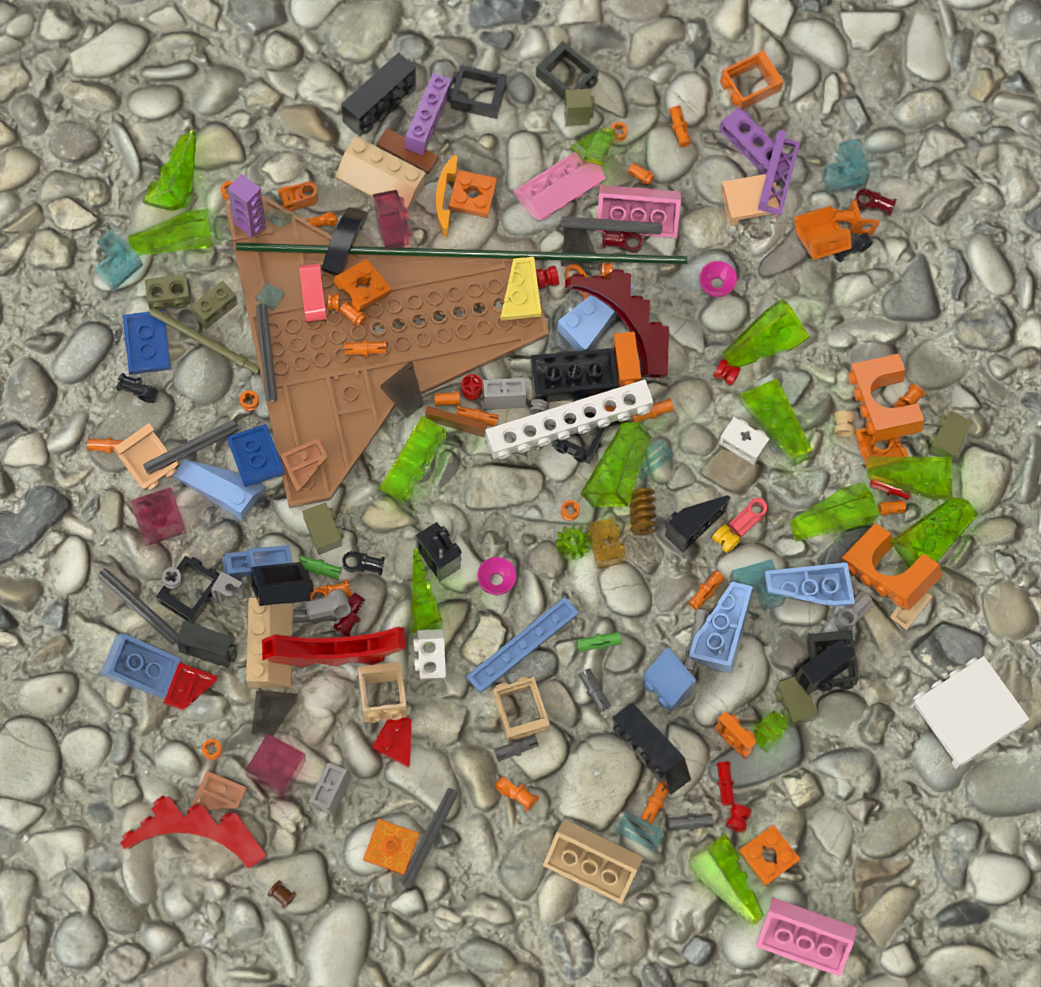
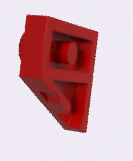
M179 662L163 704L185 711L217 682L218 676Z
M407 717L398 720L387 719L372 749L409 768L412 720Z

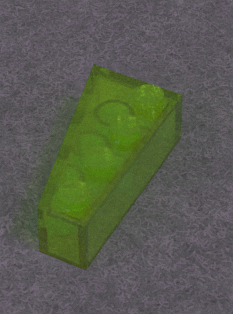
M951 497L889 542L908 568L922 554L938 562L979 514L969 500Z

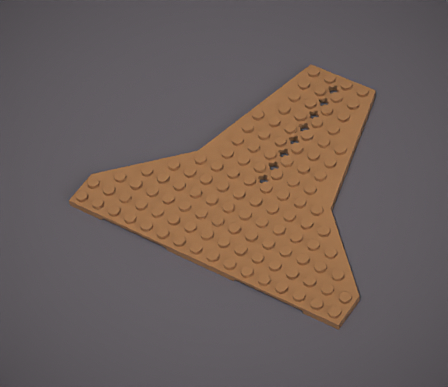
M263 196L265 227L261 233H256L251 238L233 224L230 203L225 204L264 393L265 387L256 305H267L277 400L267 402L278 456L280 458V454L317 438L320 439L327 455L324 463L297 493L280 458L285 472L282 478L289 508L331 500L396 406L549 336L541 299V317L500 321L502 309L495 308L494 306H496L498 301L504 304L513 259L348 254V262L344 271L367 259L392 288L388 296L361 310L365 312L367 319L363 325L355 326L353 321L340 313V308L345 302H349L352 305L349 293H345L343 289L339 290L333 283L337 275L321 270L326 253L236 251L235 249L236 243L329 245L332 238L331 235L314 225L311 226L308 221ZM319 263L326 320L306 322L299 266ZM368 283L366 286L363 285V284H357V287H356V288H358V287H365V288H367L368 285H369V283ZM328 293L332 295L339 293V312H336L335 309H332L331 312L328 311ZM480 305L485 310L482 313L475 312L476 306ZM460 309L465 314L462 317H457L454 315L456 310ZM437 313L445 316L442 321L434 320ZM417 317H420V320L425 321L422 323V325H417L413 323L416 321ZM397 321H400V324L405 325L402 327V329H397L393 327L396 325ZM377 325H379L380 328H384V330L381 331V333L379 334L373 331L376 329ZM363 340H368V342L386 341V347L378 348H387V354H369L366 357L364 355L345 356L344 343L363 342Z

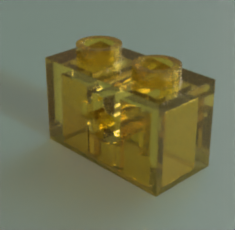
M613 518L588 523L587 531L597 569L622 564L626 551L624 544L619 542L618 537L621 536L619 525L614 523ZM607 540L611 545L607 546V543H604V541Z

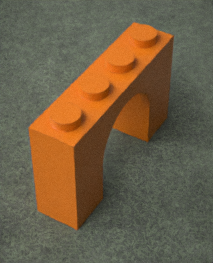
M899 354L852 363L848 373L849 384L854 386L855 400L859 401L861 405V416L867 421V432L869 435H872L874 442L923 431L924 418L918 403L898 408H887L878 404L871 395L879 387L904 381L905 368Z
M875 523L842 557L843 563H848L851 576L855 575L860 578L864 585L872 586L881 596L889 597L896 606L904 607L909 611L943 576L940 564L922 554L908 570L899 575L888 576L879 573L876 570V566L881 558L894 546V541L889 531Z

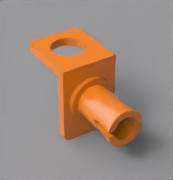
M856 200L851 202L847 210L835 208L831 213L833 222H848L851 233L855 234L867 233L872 235L880 224L879 220L861 218ZM872 224L871 228L862 229L864 225Z

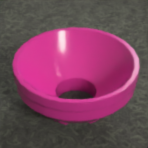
M713 261L706 264L702 268L699 277L703 291L713 297H724L730 294L737 282L735 270L731 265L723 261ZM713 279H720L723 282V286L715 288L711 285V281Z
M492 557L480 565L477 574L478 582L486 593L495 596L503 595L513 588L516 581V571L512 563L507 559ZM498 574L503 578V582L500 585H494L490 581L491 576Z

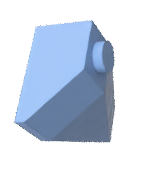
M187 459L182 462L177 472L173 474L174 478L243 521L266 489V486L260 482L244 487L238 472Z
M848 563L768 570L764 572L768 593L833 607L855 604Z
M731 582L718 601V605L711 615L709 614L705 624L694 636L689 658L711 669L733 674L753 586Z

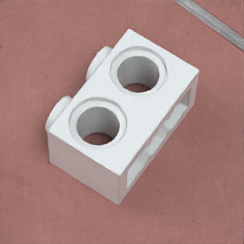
M443 629L418 630V638L413 639L414 652L418 651L419 658H414L415 671H419L420 679L445 678ZM427 642L434 643L432 646L424 645ZM427 662L435 663L432 666L425 665Z

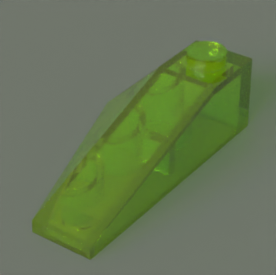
M603 126L602 129L598 128L575 141L571 149L575 150V153H578L582 160L603 166L612 157L618 133H614L612 128Z
M190 131L179 137L168 155L170 160L158 170L160 176L157 181H152L148 186L142 201L145 205L169 211L185 208L188 205L193 188L196 131Z
M208 208L183 212L128 236L130 257L212 247Z
M782 298L766 309L722 354L729 361L730 365L742 367L756 362L759 358L771 357L783 350H792L809 339L810 336L792 307Z
M867 457V478L928 499H952V457Z
M863 482L841 488L790 520L789 524L796 542L874 523L879 513L873 494Z
M418 548L413 549L412 621L408 622L411 633H416L417 638L418 630L442 629V618L435 596L432 595L429 579H425L426 572Z
M725 833L696 852L688 862L703 883L745 921L754 926L764 917V914L754 891L748 888L746 871H741L737 862L740 859L738 852Z

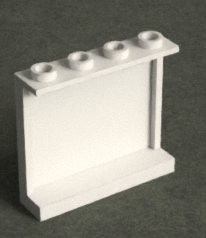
M984 656L980 659L976 657L965 664L967 667L961 671L959 668L948 675L949 679L946 681H937L931 686L932 690L925 693L922 691L914 697L915 701L911 705L912 709L915 707L918 709L953 758L951 764L956 770L1026 725L1030 720Z

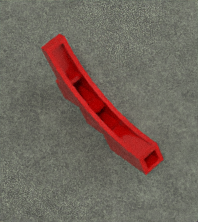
M395 627L377 633L340 638H302L274 634L262 639V661L301 668L316 663L336 667L349 662L374 665L384 661L385 656L405 649V628Z
M164 795L153 802L154 807L151 808V811L155 817L149 816L140 822V828L136 831L133 829L129 830L122 836L123 840L119 842L124 850H129L145 840L161 835L174 833L194 834L209 838L225 846L248 869L253 868L268 857L238 813H227L220 818L221 823L218 825L205 805H193L186 811L188 814L184 816L172 797L167 796L165 798Z

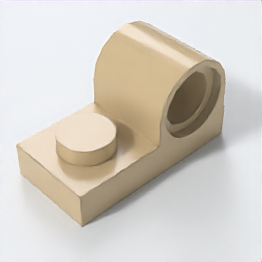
M927 592L909 611L904 607H897L890 618L908 630L934 596Z

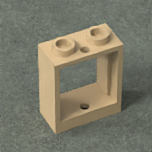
M401 662L359 666L358 676L364 722L374 723L380 720H398L407 717ZM397 681L400 704L368 708L366 684Z
M524 676L517 679L515 683H501L493 689L492 695L508 743L514 739L519 740L532 734L536 735L549 731L550 723L534 677ZM530 689L540 719L510 728L501 698Z

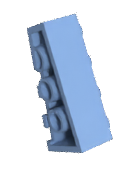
M631 284V294H630V298H631V296H632V291H633V285H632V284ZM590 295L558 321L557 331L576 351L591 350L599 341L604 331L611 325L617 314L608 305Z

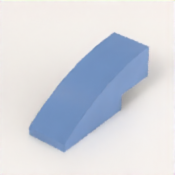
M289 545L249 548L246 552L226 553L221 559L224 573L233 578L251 576V567L292 563Z

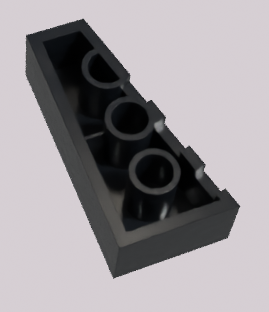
M633 702L612 717L615 733L618 737L624 738L628 747L639 756L641 761L649 768L670 795L691 781L685 757Z

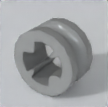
M540 399L532 400L531 405L533 407L530 408V413L537 414L546 411L549 408V402Z
M173 567L165 569L162 573L163 584L169 589L179 587L182 582L180 571ZM169 574H171L172 576L177 575L175 577V582H172L171 580L168 582L166 581L168 580Z

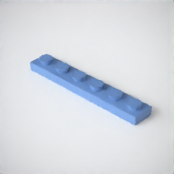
M564 597L469 673L466 679L481 694L577 617L579 612Z

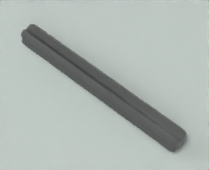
M563 216L561 219V226L563 228L648 234L662 233V224L654 222Z
M266 304L256 305L265 397L267 402H273L277 400L268 311Z
M231 420L144 463L145 472L152 474L237 432L239 429L237 423Z
M106 568L99 572L98 578L169 643L172 645L176 643L178 633Z
M452 788L446 790L401 880V885L404 887H412L458 796L456 790Z

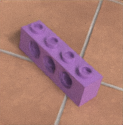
M436 73L432 74L405 136V150L424 156L448 100L452 83L451 78Z
M737 108L721 121L719 131L762 175L767 174L770 160L767 158L772 156L775 140L770 139L765 134L764 129L752 121L747 112ZM740 130H746L748 133H742ZM754 144H760L762 147H756ZM786 162L777 166L781 174L789 170Z
M241 174L228 187L233 224L252 238L256 233H261L265 227L261 188Z

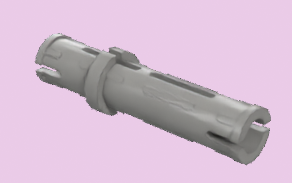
M702 609L696 610L689 646L686 647L685 651L687 655L684 666L691 674H696L698 666L697 661L689 658L694 636L700 631L709 616V612Z

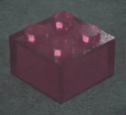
M397 189L373 194L378 230L385 250L409 245L408 237H411L412 234L410 225L407 222L409 215L403 196L399 197Z
M171 487L130 500L145 546L186 533Z
M267 733L245 769L246 776L285 797L305 764L306 755Z

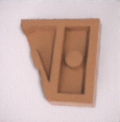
M319 438L280 454V458L296 493L303 488L327 459Z
M206 771L191 807L195 804H198V806L203 804L207 810L239 808L247 787Z

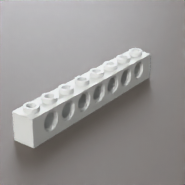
M642 380L486 429L485 437L493 459H505L518 451L519 453H524L537 445L540 447L546 446L553 440H565L578 432L579 434H584L597 426L603 428L616 420L621 422L635 414H647L653 408V399L646 381ZM630 399L633 400L635 404L627 405L624 401ZM613 406L615 410L609 412L605 410V407ZM592 412L595 414V417L588 418L585 416V413ZM572 418L575 420V423L567 424L565 420ZM551 424L555 426V429L550 431L545 426ZM533 431L535 435L528 437L525 435V432ZM507 437H513L516 441L513 443H507L505 439Z

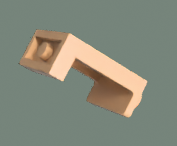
M767 174L723 181L721 193L730 226L738 225L739 220L772 214L758 210ZM774 182L773 186L777 191L776 182ZM774 197L768 201L767 206L779 209L780 203ZM772 214L773 218L778 217V215Z
M150 423L113 449L142 490L146 488L151 490L160 484L158 479L164 475L166 478L177 472L175 467L179 465L176 461L152 474L145 472L144 463L168 452L153 432L154 429Z

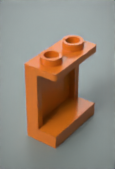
M832 206L794 217L795 233L813 260L852 248L851 232L849 229H842L837 221H832Z

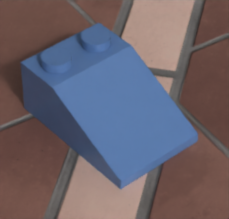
M123 633L115 636L100 675L120 684L165 699L181 659Z
M669 647L656 659L645 673L643 679L646 689L650 693L654 692L658 697L657 701L663 709L667 708L669 712H672L691 697L696 679Z

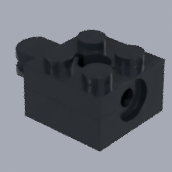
M435 522L416 534V549L440 582L461 569L462 558L460 554H462V551L457 543L450 541L448 538L450 534L445 526L441 527L438 522Z

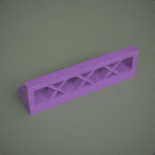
M778 130L758 210L781 216L800 142L786 139V132ZM783 145L795 147L794 152L786 156L782 150ZM786 162L789 170L781 174L777 166ZM781 179L785 187L776 191L773 183ZM776 197L780 203L779 209L767 206L768 201Z

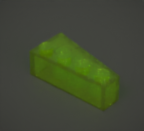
M778 378L739 394L740 403L793 466L812 458L813 450Z
M421 416L379 489L402 503L406 500L409 501L414 493L413 488L417 482L422 480L426 468L431 464L437 451L448 436L447 431L438 424Z
M640 422L622 423L580 493L592 507L628 506L651 439V435Z

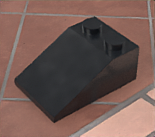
M726 495L683 508L679 513L675 511L667 519L668 524L666 525L665 537L684 553L727 512L731 497Z

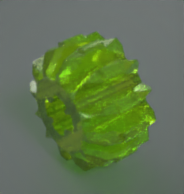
M574 524L571 525L570 530L564 526L563 532L557 533L558 539L555 540V545L559 546L557 549L558 553L564 552V559L570 555L572 561H575L576 555L582 559L584 557L583 552H589L590 548L588 546L591 545V540L587 539L589 537L588 532L582 533V526L578 530L575 529ZM570 540H575L576 545H572Z

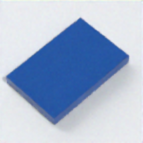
M150 312L122 315L129 375L171 370L166 324L149 315Z
M267 424L227 436V441L244 487L285 474Z

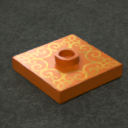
M378 819L363 861L404 875L420 833Z

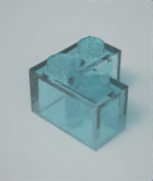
M859 138L839 143L836 152L839 162L826 165L823 173L828 193L867 185L870 177V171Z
M113 229L109 230L97 241L98 246L107 258L98 264L94 270L100 280L113 292L139 270L143 263L138 254Z
M772 559L732 570L729 578L730 582L753 586L752 593H757L763 611L783 606L786 599L785 596L768 593L764 572L776 570Z

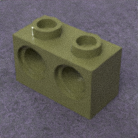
M186 274L145 279L149 310L153 307L157 310H164L168 307L182 308L191 304ZM176 290H182V291H183V292H182L181 294H179V295L174 294V292H175ZM156 293H161V294H162L161 297H158V298L153 297V295L156 294Z
M221 281L191 305L192 314L207 329L238 305L237 297L227 284Z

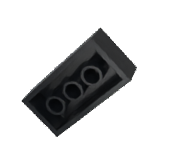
M398 52L341 103L342 122L359 137L364 133H369L378 120L381 121L387 116L390 109L396 108L406 95L414 92L416 89V67Z
M614 348L531 355L530 357L534 400L540 399L553 402L574 400L575 397L584 399L619 387Z

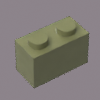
M590 89L565 91V127L590 125V118L594 117L593 108H595L594 96H590Z
M950 411L947 417L943 415L938 424V427L941 428L939 433L934 432L929 441V444L932 445L929 452L952 463L973 422L953 411Z
M325 502L302 511L303 519L318 555L342 546L341 539L344 538L341 527H336L334 523L336 515L333 508H328Z
M796 677L778 682L776 690H774L777 701L782 703L784 709L782 710L785 722H789L790 727L813 721L817 716L811 696H808L796 681Z

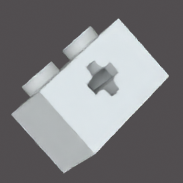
M733 417L721 435L719 444L755 465L767 447L769 438L763 431L751 428L745 420Z

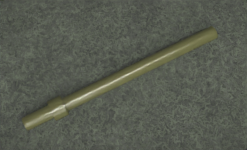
M154 307L151 309L149 315L232 360L236 366L244 367L257 375L260 372L259 366L250 362L248 357L234 353Z

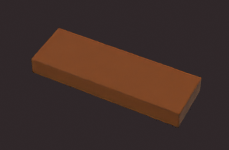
M386 128L376 143V147L426 172L428 175L439 159L438 155L427 149L424 156L405 150V137Z
M427 406L425 411L426 421L485 438V430L487 429L485 422Z

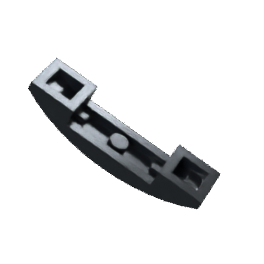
M352 207L347 208L329 243L321 268L322 271L339 275L344 271L348 262V254L359 229L362 230L368 212Z

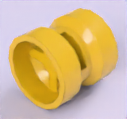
M724 524L715 532L711 539L715 543L721 544L722 549L729 553L740 542L741 537L733 534L731 528Z

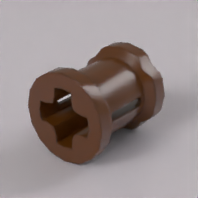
M278 880L267 894V896L273 897L281 903L283 909H286L297 895V893L291 892L283 886L281 880Z

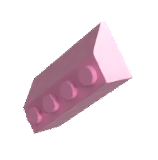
M577 150L513 192L532 217L544 220L552 212L564 208L571 200L581 197L590 188L597 187L606 178L597 158Z
M600 185L597 219L661 223V234H638L677 238L681 192ZM607 231V232L620 233L619 231Z
M772 898L756 947L841 976L855 940L857 927Z

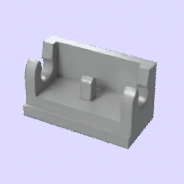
M525 378L483 380L484 410L526 408Z
M224 572L220 573L211 588L214 603H221L229 608H235V605L228 601L229 597L234 596L242 600L245 596L243 583Z
M327 763L309 802L316 809H323L328 815L334 817L352 776L346 769Z

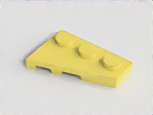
M534 257L513 259L500 321L541 317Z

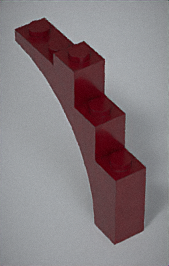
M613 269L612 272L605 275V279L604 276L599 275L586 278L584 274H572L571 277L565 280L566 289L581 291L597 298L608 305L622 319L630 332H635L636 346L641 365V377L663 378L668 375L669 326H662L661 322H650V300L643 299V296L638 295L631 296L630 298L631 273H624L622 269Z

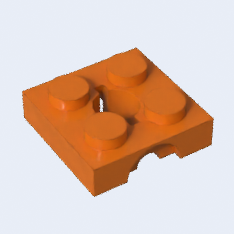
M457 170L449 202V210L488 218L497 178ZM475 191L479 196L470 198L467 196V193Z
M367 259L335 276L333 281L339 290L343 289L345 293H349L352 305L358 312L388 296L392 290L391 286ZM369 283V285H368L367 288H365V287H358V288H356V287H357V284H363V285L366 286V285Z
M866 428L855 431L854 436L868 472L908 460L909 456L906 448L902 446L899 437L882 440L889 444L887 449L882 450L875 446L872 435L868 434Z
M725 711L717 719L718 724L714 727V730L745 760L753 752L757 743L756 737L750 730H744L739 725L740 721L733 714L729 715Z
M774 824L738 851L764 887L801 860ZM764 850L774 852L776 856L775 862L765 861L762 857V852Z

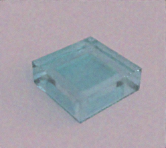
M275 208L266 213L265 219L279 226H284L291 223L294 215Z
M267 282L255 299L261 304H266L267 308L273 311L285 294Z

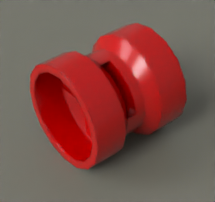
M555 265L549 266L545 270L541 268L536 269L538 289H544L548 285H559V276Z
M722 359L713 377L718 380L723 379L726 384L732 386L741 368L736 365L732 366L729 364V361Z
M469 374L462 380V395L467 400H477L482 394L483 382L478 375Z
M732 804L730 808L731 815L727 818L725 826L736 832L745 833L748 826L746 822L751 817L752 810L739 804Z

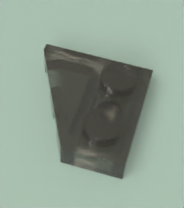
M565 228L562 252L595 253L587 230ZM561 261V266L563 267L577 264L582 269L600 271L599 262Z
M411 361L380 385V389L407 418L424 405L414 365Z
M256 690L252 735L274 736L298 700V694Z

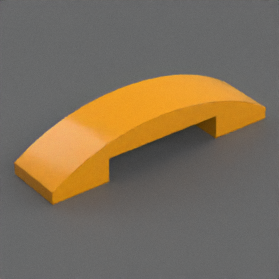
M453 155L445 165L436 190V217L443 237L448 236L450 210H443L447 181L455 182L458 155Z

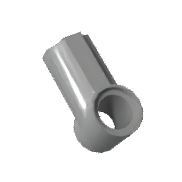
M341 589L331 591L327 597L305 602L307 615L310 620L329 615L343 618L351 612L345 591Z
M860 592L854 598L855 604L847 605L840 611L835 620V626L839 631L852 630L854 625L874 606V602L869 595ZM842 617L849 618L851 623H845Z

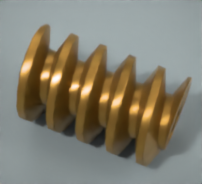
M639 488L629 494L631 501L629 504L631 508L630 515L632 517L630 523L632 524L631 531L634 534L647 535L656 531L652 527L657 526V522L651 521V519L657 517L656 513H651V511L656 510V506L650 505V503L656 501L655 497H650V495L655 494L654 489Z

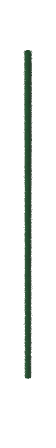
M236 243L235 249L236 251L326 253L329 245ZM352 246L349 254L493 259L534 257V260L687 264L688 256Z

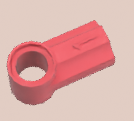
M761 498L752 499L749 505L728 523L731 531L742 537L756 523L762 521L767 511L766 502ZM760 507L762 509V512L758 514L754 513L752 511V508Z

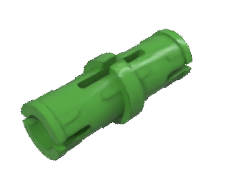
M303 555L299 558L300 561L298 562H302L304 569L314 572L317 576L321 574L336 580L340 577L339 574H341L342 567L324 563L322 559L318 561Z
M619 631L603 635L596 633L592 637L577 639L579 653L593 649L603 650V647L622 644Z

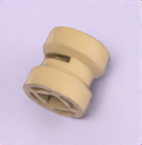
M852 411L835 412L834 421L836 426L834 427V435L838 437H851L855 435V427L853 426L855 413Z

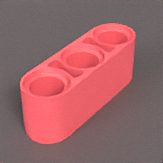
M320 264L300 265L299 272L306 322L326 320Z

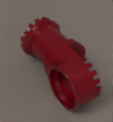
M866 188L859 190L854 199L857 201L858 208L863 210L868 208L872 210L878 209L886 212L888 216H891L894 209L892 207L895 206L897 201L895 198L890 199L881 196V193H876L869 189L866 190ZM866 195L869 198V202L862 203L859 200V196Z
M603 230L602 248H606V246L619 247V249L626 250L629 253H637L642 248L643 241L641 235L636 234V232L620 231V233ZM630 239H636L638 240L639 245L636 247H630L628 245V241Z
M354 593L348 600L351 607L350 614L341 618L338 624L333 626L337 632L340 631V634L345 637H349L354 625L361 621L356 614L360 610L359 607H362L361 604H364L365 598L357 593Z

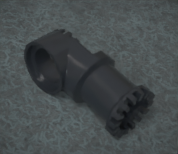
M863 233L854 241L851 239V249L832 254V256L835 255L834 259L836 258V261L841 263L851 253L864 252L874 241L867 233Z
M125 373L120 374L118 378L120 382H117V391L132 392L133 395L144 402L155 403L159 392L157 389L155 390L154 387L152 389V386L149 388V385H142V378L140 377L136 379L126 376Z
M350 551L344 554L342 566L350 573L370 571L382 576L385 557L376 558L368 556L367 553ZM349 557H354L357 559L358 564L354 567H349L346 564V560Z

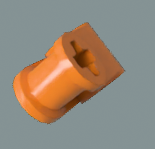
M310 181L292 186H284L278 190V195L281 196L283 203L282 208H286L291 212L313 206L319 199L317 187ZM307 192H313L310 196L304 195Z

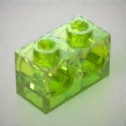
M773 710L755 727L753 734L756 737V744L765 753L784 737L789 727L787 718L782 713H777Z

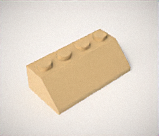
M357 136L353 138L346 149L335 176L336 179L405 215L426 184V172Z
M249 598L246 668L248 688H291L292 666L262 661V639L274 634L292 637L293 604L284 603L259 606L256 598Z
M564 819L556 832L542 866L622 904L644 857Z

